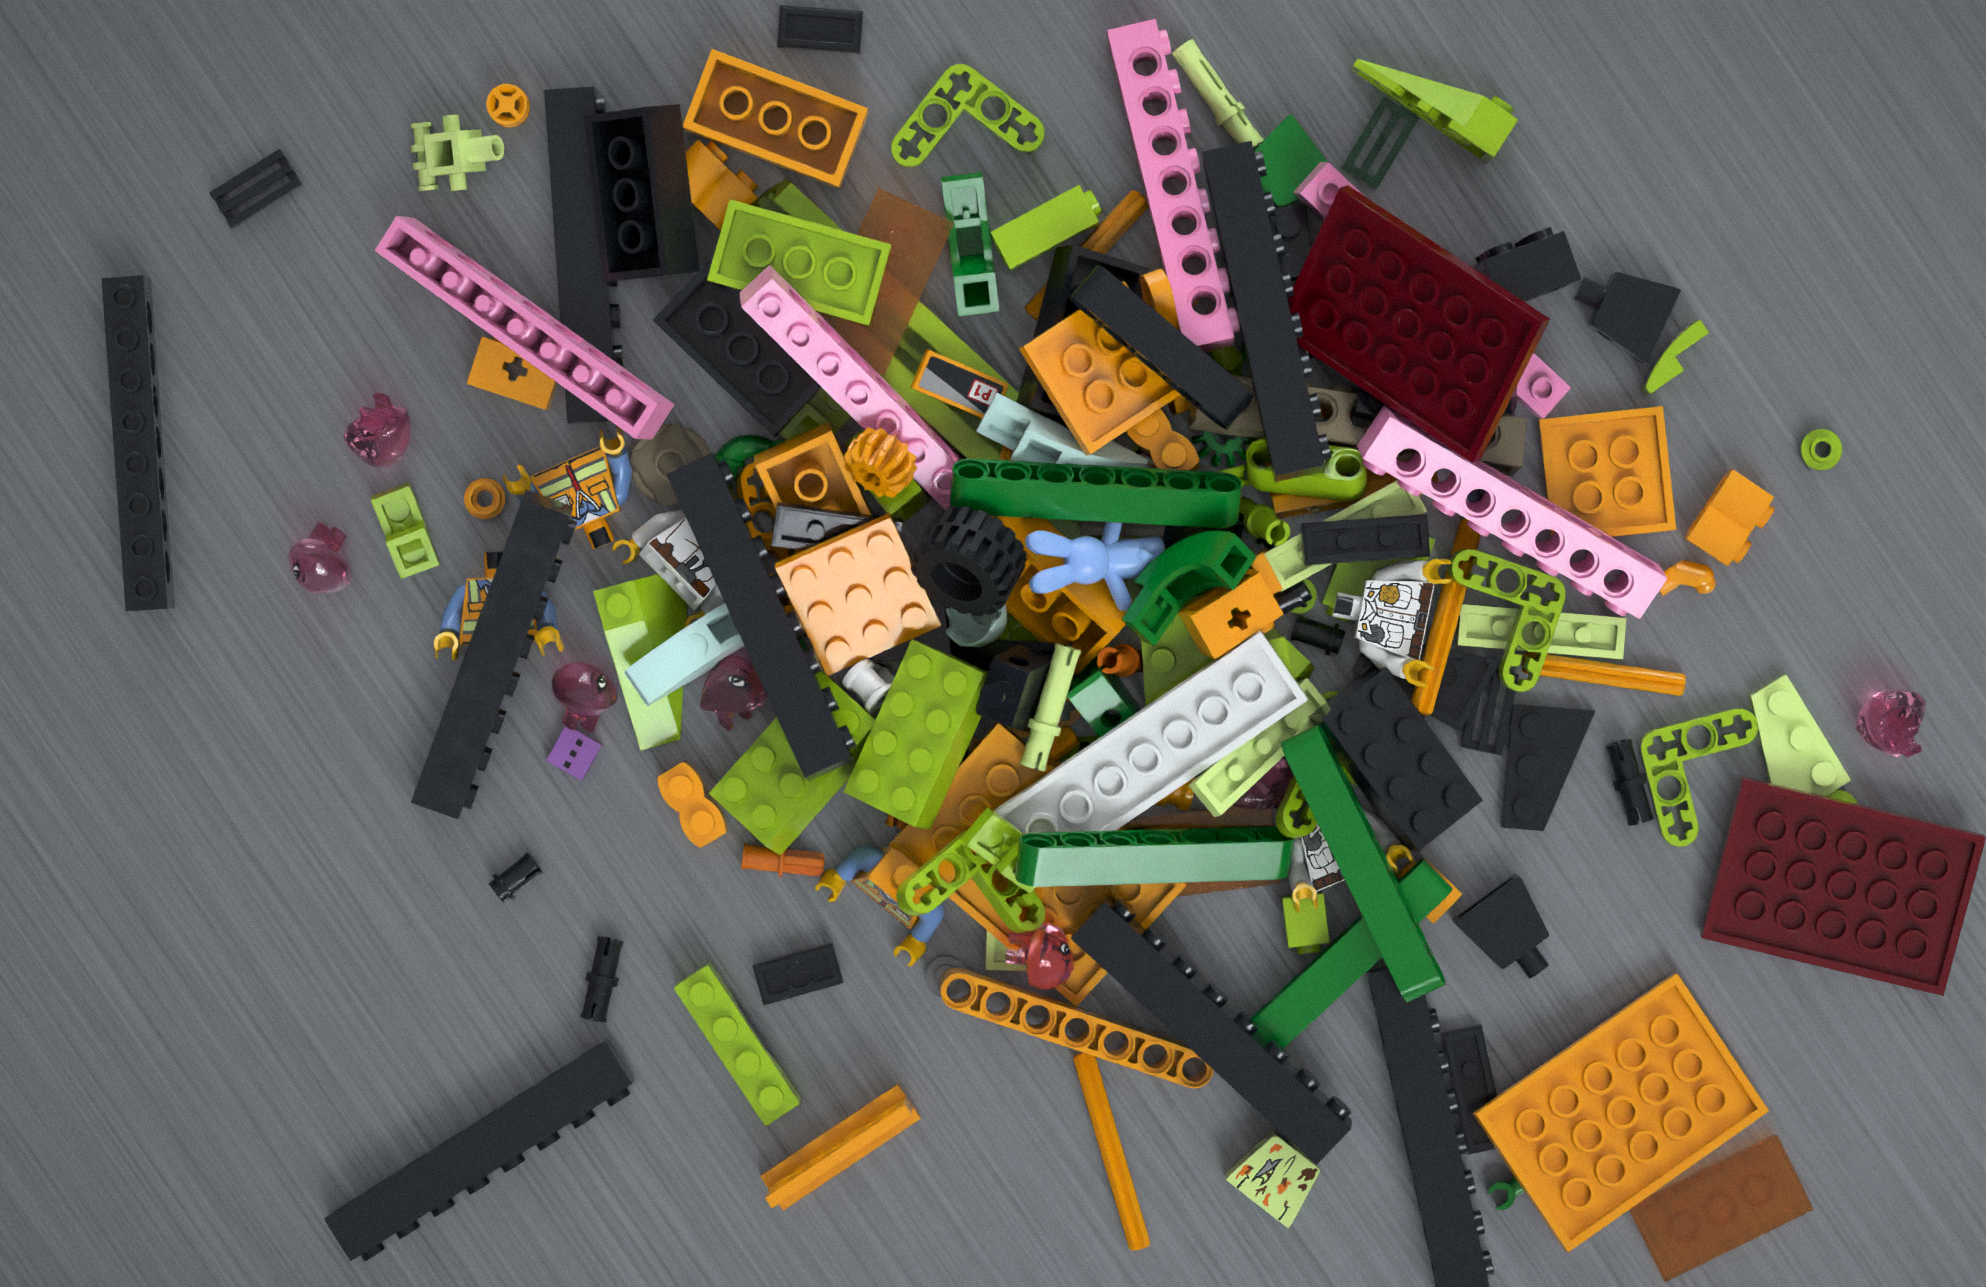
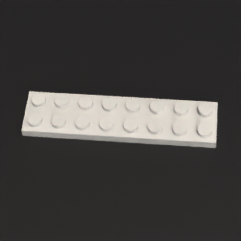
M1259 630L1239 643L1231 651L1194 673L993 811L1024 834L1117 830L1308 701V697L1265 635Z

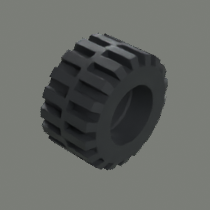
M950 506L946 510L941 509L936 513L935 517L933 516L913 551L910 563L912 564V574L918 578L917 583L921 588L928 591L927 594L931 598L938 600L942 603L941 605L949 609L957 610L959 613H971L974 616H982L983 613L987 615L994 614L996 610H1000L1005 605L1025 569L1027 556L1023 552L1024 546L1022 542L1015 538L1016 534L1014 531L1004 526L1003 522L998 518H993L982 510H973L971 507L962 506L960 509L956 506Z

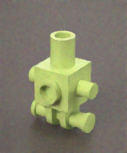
M459 115L442 116L444 129L442 133L430 134L431 122L410 124L411 129H413L415 145H410L411 153H417L418 162L412 163L413 171L418 170V191L438 190L435 176L449 175L450 191L467 190L465 173L486 171L485 162L502 159L504 155L502 139L498 135L482 137L481 129L460 130Z

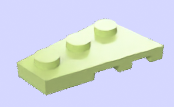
M1786 674L1749 695L1752 712L1758 722L1757 734L1763 750L1769 783L1827 796L1851 781Z

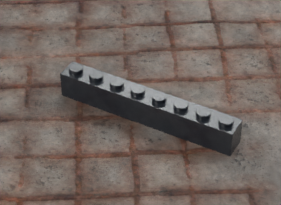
M594 86L546 89L544 94L560 322L624 368L622 345H615L614 329L621 328L619 303L612 304L611 287H618V281L604 282L584 121V115L606 112L605 96H598L597 89ZM565 389L567 423L580 424L610 421Z
M1252 141L1202 151V162L1274 482L1324 472V460L1331 459L1326 434L1318 435L1315 419L1322 418L1317 393L1309 395L1306 379L1313 377L1308 353L1300 354L1296 338L1303 337L1299 313H1290L1287 298L1294 297L1290 273H1281L1278 258L1285 256L1280 232L1272 233L1269 217L1276 216L1271 191L1263 193L1260 177L1267 176L1262 151L1254 153Z
M711 453L668 473L667 477L804 778L811 781L854 761L851 750L857 747L856 742L847 724L840 727L833 712L840 709L831 688L828 686L822 689L816 674L822 672V668L813 649L805 651L798 637L805 633L795 610L787 613L781 598L788 596L778 573L770 575L764 560L771 558L762 537L758 535L753 538L747 523L752 521L753 517L744 498L735 499L729 485L736 483V480L727 461L719 462Z
M525 490L411 803L455 819H459L463 807L471 809L479 786L472 784L476 770L485 772L493 750L486 746L490 732L497 735L500 732L507 712L499 709L504 695L512 697L521 675L514 671L518 657L527 659L535 637L528 634L532 619L541 621L549 599L542 596V592L547 581L555 583L563 560L556 558L561 543L569 545L577 521L570 519L573 506Z
M1107 895L1074 930L1071 939L1317 1165L1351 1130L1352 1119L1349 1117L1351 1114L1350 1109L1336 1096H1332L1329 1099L1318 1089L1321 1085L1320 1082L1307 1069L1302 1068L1299 1071L1287 1060L1290 1057L1289 1053L1278 1042L1272 1039L1268 1043L1256 1031L1259 1029V1026L1249 1015L1243 1011L1237 1014L1226 1004L1229 999L1221 989L1213 983L1206 986L1195 975L1198 970L1183 955H1179L1176 958L1164 947L1167 942L1158 931L1150 926L1147 929L1143 928L1134 919L1136 916L1135 911L1120 898L1114 901Z
M1387 966L1370 969L1366 973L1436 1287H1490L1487 1276L1494 1275L1493 1264L1489 1250L1482 1252L1478 1237L1485 1234L1484 1223L1480 1210H1472L1469 1196L1476 1194L1474 1178L1471 1169L1464 1171L1460 1156L1467 1154L1466 1142L1462 1129L1455 1130L1452 1114L1458 1113L1456 1097L1453 1089L1446 1090L1443 1074L1449 1073L1448 1061L1444 1048L1437 1050L1434 1033L1440 1032L1436 1009H1428L1425 995L1407 1003L1402 997Z
M608 1038L336 1209L324 1220L349 1260L352 1261L361 1255L365 1262L385 1249L382 1243L385 1239L395 1233L401 1239L419 1228L420 1224L417 1219L431 1211L433 1216L436 1217L455 1205L452 1197L466 1189L468 1194L471 1195L489 1184L491 1181L487 1175L501 1167L504 1173L521 1164L526 1160L522 1154L523 1152L535 1145L541 1151L561 1138L557 1132L561 1128L571 1123L574 1129L596 1116L592 1110L596 1106L606 1101L611 1107L630 1095L631 1093L627 1087L634 1082V1078Z

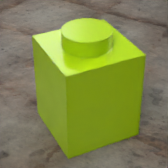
M1317 891V909H1314L1311 899L1303 898L1299 901L1300 913L1294 910L1292 895L1280 896L1286 945L1288 948L1296 947L1297 954L1321 951V944L1330 943L1324 893L1322 891Z

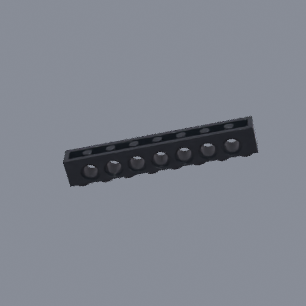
M144 275L101 278L126 611L175 608L151 278Z

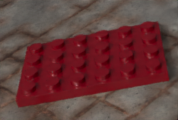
M1348 185L1339 188L1293 286L1294 297L1288 298L1290 313H1299L1303 337L1296 339L1301 348L1472 463L1481 460L1550 318Z
M1741 776L1700 936L1707 940L1944 996L1986 836L1964 829Z

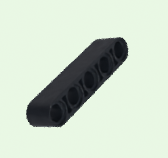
M1095 265L1069 297L1073 304L1223 429L1227 430L1254 397L1242 383L1103 267Z

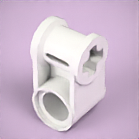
M864 659L847 672L842 684L847 690L856 693L857 698L865 706V709L877 717L896 672L887 665L882 666L870 659Z

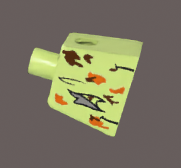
M1272 1130L1225 1173L1224 1177L1226 1181L1285 1227L1289 1228L1321 1169L1290 1140H1285Z

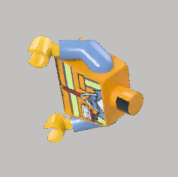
M616 425L618 437L613 440L606 439L603 436V430H599L600 446L536 473L530 476V478L525 467L517 465L522 475L518 481H509L505 474H503L502 479L508 491L515 494L520 502L523 499L525 490H529L573 506L570 519L577 521L574 531L583 528L590 546L594 550L615 541L606 518L622 511L621 504L629 496L632 467L624 446L623 430Z
M485 552V577L467 578L466 584L456 588L443 612L440 631L433 642L435 658L438 659L439 651L442 648L449 647L452 649V660H457L459 657L458 639L460 646L469 645L503 552ZM543 590L542 596L548 597L546 592ZM550 598L541 621L532 619L528 634L535 636L533 642L536 641L538 649L543 656L545 655L544 646L548 642H556L559 652L564 650V644L558 632L555 605Z
M868 844L858 846L836 866V869H827L815 886L816 891L822 886L830 888L832 893L827 901L833 902L843 890L846 881H851L911 931V934L894 949V956L897 957L902 950L907 951L911 956V961L907 965L909 967L926 952L925 943L933 935L945 912L942 903L929 913L919 916H910L900 909L896 898L898 887L920 867L893 846L876 848ZM928 884L926 887L914 890L913 902L915 904L920 903L921 896L934 888Z

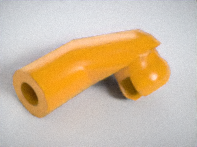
M1686 560L1678 561L1663 571L1667 580L1659 590V593L1663 597L1681 584L1694 587L1699 594L1710 593L1716 586L1714 572L1705 564Z

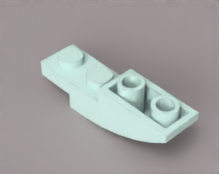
M996 393L976 431L1013 450L1010 458L1012 461L1145 468L1149 459L1113 441L1108 442L1092 454L1085 456L1068 428L999 393Z
M726 604L720 605L679 631L625 670L624 674L647 707L713 669L718 661L744 647Z

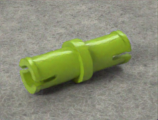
M1246 496L1241 497L1239 511L1244 515L1243 523L1246 531L1256 538L1265 539L1271 545L1272 543L1274 546L1284 544L1290 536L1289 525L1277 518L1276 513L1270 507L1264 504H1257L1253 499H1247Z

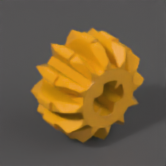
M867 427L847 447V452L844 455L846 461L844 468L847 472L854 475L852 480L863 485L865 491L869 489L878 497L886 495L887 497L894 498L914 478V473L917 470L915 465L917 458L908 451L909 445L901 443L896 435H888L882 428L876 431Z

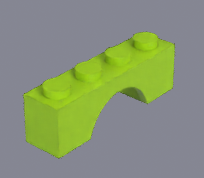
M711 961L673 987L765 1127L801 1103L802 1098L780 1065L772 1058L752 1030L737 1005L733 994Z

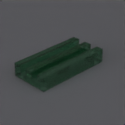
M1383 97L1340 169L1350 173L1356 179L1365 182L1376 190L1419 117ZM1387 108L1393 114L1359 169L1353 163ZM1402 117L1407 120V123L1377 173L1372 177L1367 172L1398 120Z

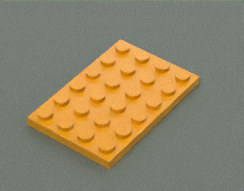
M996 722L961 761L931 830L914 827L906 823L889 842V846L898 849L918 867H921L960 833L968 830L987 807L992 810L996 809L1055 768L1048 762L1046 764V771L1037 770L1036 767L1033 769L1021 765L1020 759H1022L1026 743L1007 726ZM1120 827V828L1117 829V830H1126V829H1125L1124 827ZM942 860L938 868L939 875L945 882L951 883L955 878V868L950 861ZM987 861L988 863L981 865L982 869L991 863ZM996 869L992 874V883L998 891L1004 892L1008 887V879ZM972 878L950 895L949 898L1077 1007L1108 973L1071 939L1074 930L1109 895L1114 901L1118 898L1125 901L1135 911L1136 916L1134 919L1143 928L1147 929L1187 884L1185 882L1036 887L1034 891L1045 907L1044 922L1040 928L1034 931L1019 934L1011 931L1005 925ZM1017 892L1015 895L1006 898L1005 901L1007 903L1014 901L1012 898L1019 896V893ZM1027 906L1021 907L1022 913L1018 916L1021 921L1027 920L1026 915L1030 912ZM1065 942L1071 951L1066 956L1065 954L1062 956L1063 953H1058L1059 950H1055L1057 947L1054 946L1059 947L1060 944ZM1071 956L1072 960L1068 972L1063 973L1061 977V972L1059 971L1062 970L1061 966L1063 964L1061 963H1064L1062 959Z
M1673 973L1472 1114L1564 1252H1570L1762 1117L1769 1110L1679 975Z

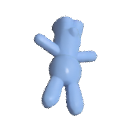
M1105 522L1101 541L1091 536L1070 540L1044 530L1035 531L1026 537V547L1035 554L1063 558L1064 565L1036 573L1030 579L1029 587L1034 593L1044 594L1065 587L1073 582L1090 585L1104 578L1117 608L1121 611H1127L1133 602L1123 579H1136L1144 568L1165 550L1164 542L1158 536L1118 540L1122 523Z

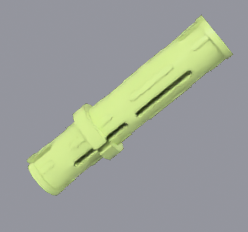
M1194 39L1187 41L1177 48L1171 55L1182 67L1191 83L1210 107L1216 117L1214 119L1218 127L1222 126L1235 144L1252 141L1253 149L1258 147L1264 139L1243 112L1245 110L1244 105L1241 101L1237 103L1229 93L1220 77L1201 53Z
M1055 643L1054 646L1055 650L1034 719H1029L1027 727L1031 728L1022 759H1020L1021 765L1033 769L1036 767L1040 771H1046V764L1054 737L1060 735L1062 728L1058 724L1079 655H1081V650L1067 645L1065 647L1059 643Z

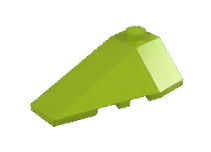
M1357 59L1350 69L1485 164L1495 157L1518 121L1517 118L1511 115L1514 108L1497 96H1493L1489 100L1480 94Z
M659 574L593 591L640 751L681 740L683 686L647 707L624 672L646 654L685 628L687 620L686 602Z

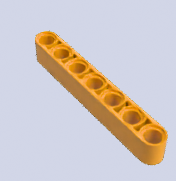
M950 968L939 979L938 989L941 998L948 1007L1188 1088L1196 1089L1203 1087L1209 1083L1213 1076V1069L1204 1061L1203 1068L1197 1075L1186 1076L1183 1074L1182 1068L1186 1060L1192 1057L1200 1058L1183 1041L1078 1006L1076 1007L1075 1005L964 968ZM955 979H964L969 983L967 994L958 999L950 997L947 994L949 983ZM1003 992L1008 996L1006 1007L997 1012L989 1010L986 1007L988 997L992 993ZM1035 1005H1042L1048 1011L1046 1019L1036 1025L1027 1022L1025 1017L1028 1009ZM1081 1018L1086 1021V1030L1081 1036L1069 1037L1065 1034V1026L1071 1019ZM1114 1031L1124 1033L1126 1037L1125 1043L1120 1049L1108 1050L1104 1047V1040L1109 1033ZM1153 1044L1163 1046L1164 1056L1160 1061L1156 1063L1144 1061L1143 1054L1147 1047Z

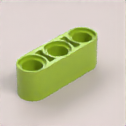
M1265 438L1253 441L1246 451L1248 481L1251 486L1260 491L1354 501L1360 498L1367 488L1366 467L1362 463L1364 459L1356 449L1329 445L1331 459L1324 460V472L1274 482L1271 466H1258L1261 463H1270ZM1345 472L1355 473L1351 477L1341 476Z

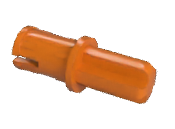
M1128 644L1105 647L1097 656V665L1099 668L1105 667L1102 670L1104 673H1114L1120 677H1129L1136 672H1143L1142 650H1137Z
M744 843L741 869L778 872V877H782V873L820 877L823 874L825 857L821 852L786 849L782 855H779L766 846Z

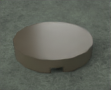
M662 424L653 439H639L635 443L630 458L632 479L638 491L650 501L665 506L680 505L667 474L711 454L705 440L693 429L679 424Z

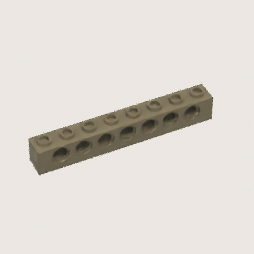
M1247 374V377L1233 376L1254 397L1227 430L1210 420L1193 404L1190 405L1188 429L1254 439L1265 438L1250 374ZM1306 381L1309 395L1317 393L1320 408L1323 409L1326 415V422L1315 421L1318 435L1326 434L1330 446L1347 447L1359 451L1357 445L1373 421L1366 419V428H1358L1352 424L1349 414L1354 411L1357 394L1353 393V389L1347 386L1332 385L1328 389L1312 387V383ZM1514 412L1512 415L1503 413L1481 458L1482 462L1509 476H1513L1523 466L1527 422L1526 418L1514 417ZM1413 448L1403 449L1399 452L1396 459L1409 461L1414 457L1416 450Z

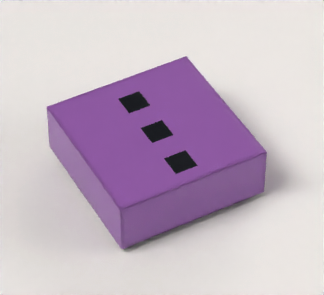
M566 724L546 761L583 781L603 744Z

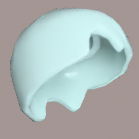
M1006 604L1000 610H996L994 614L987 615L983 613L982 616H974L971 613L962 614L953 608H945L949 619V627L946 629V634L959 646L983 647L996 641L1005 630L1007 623Z

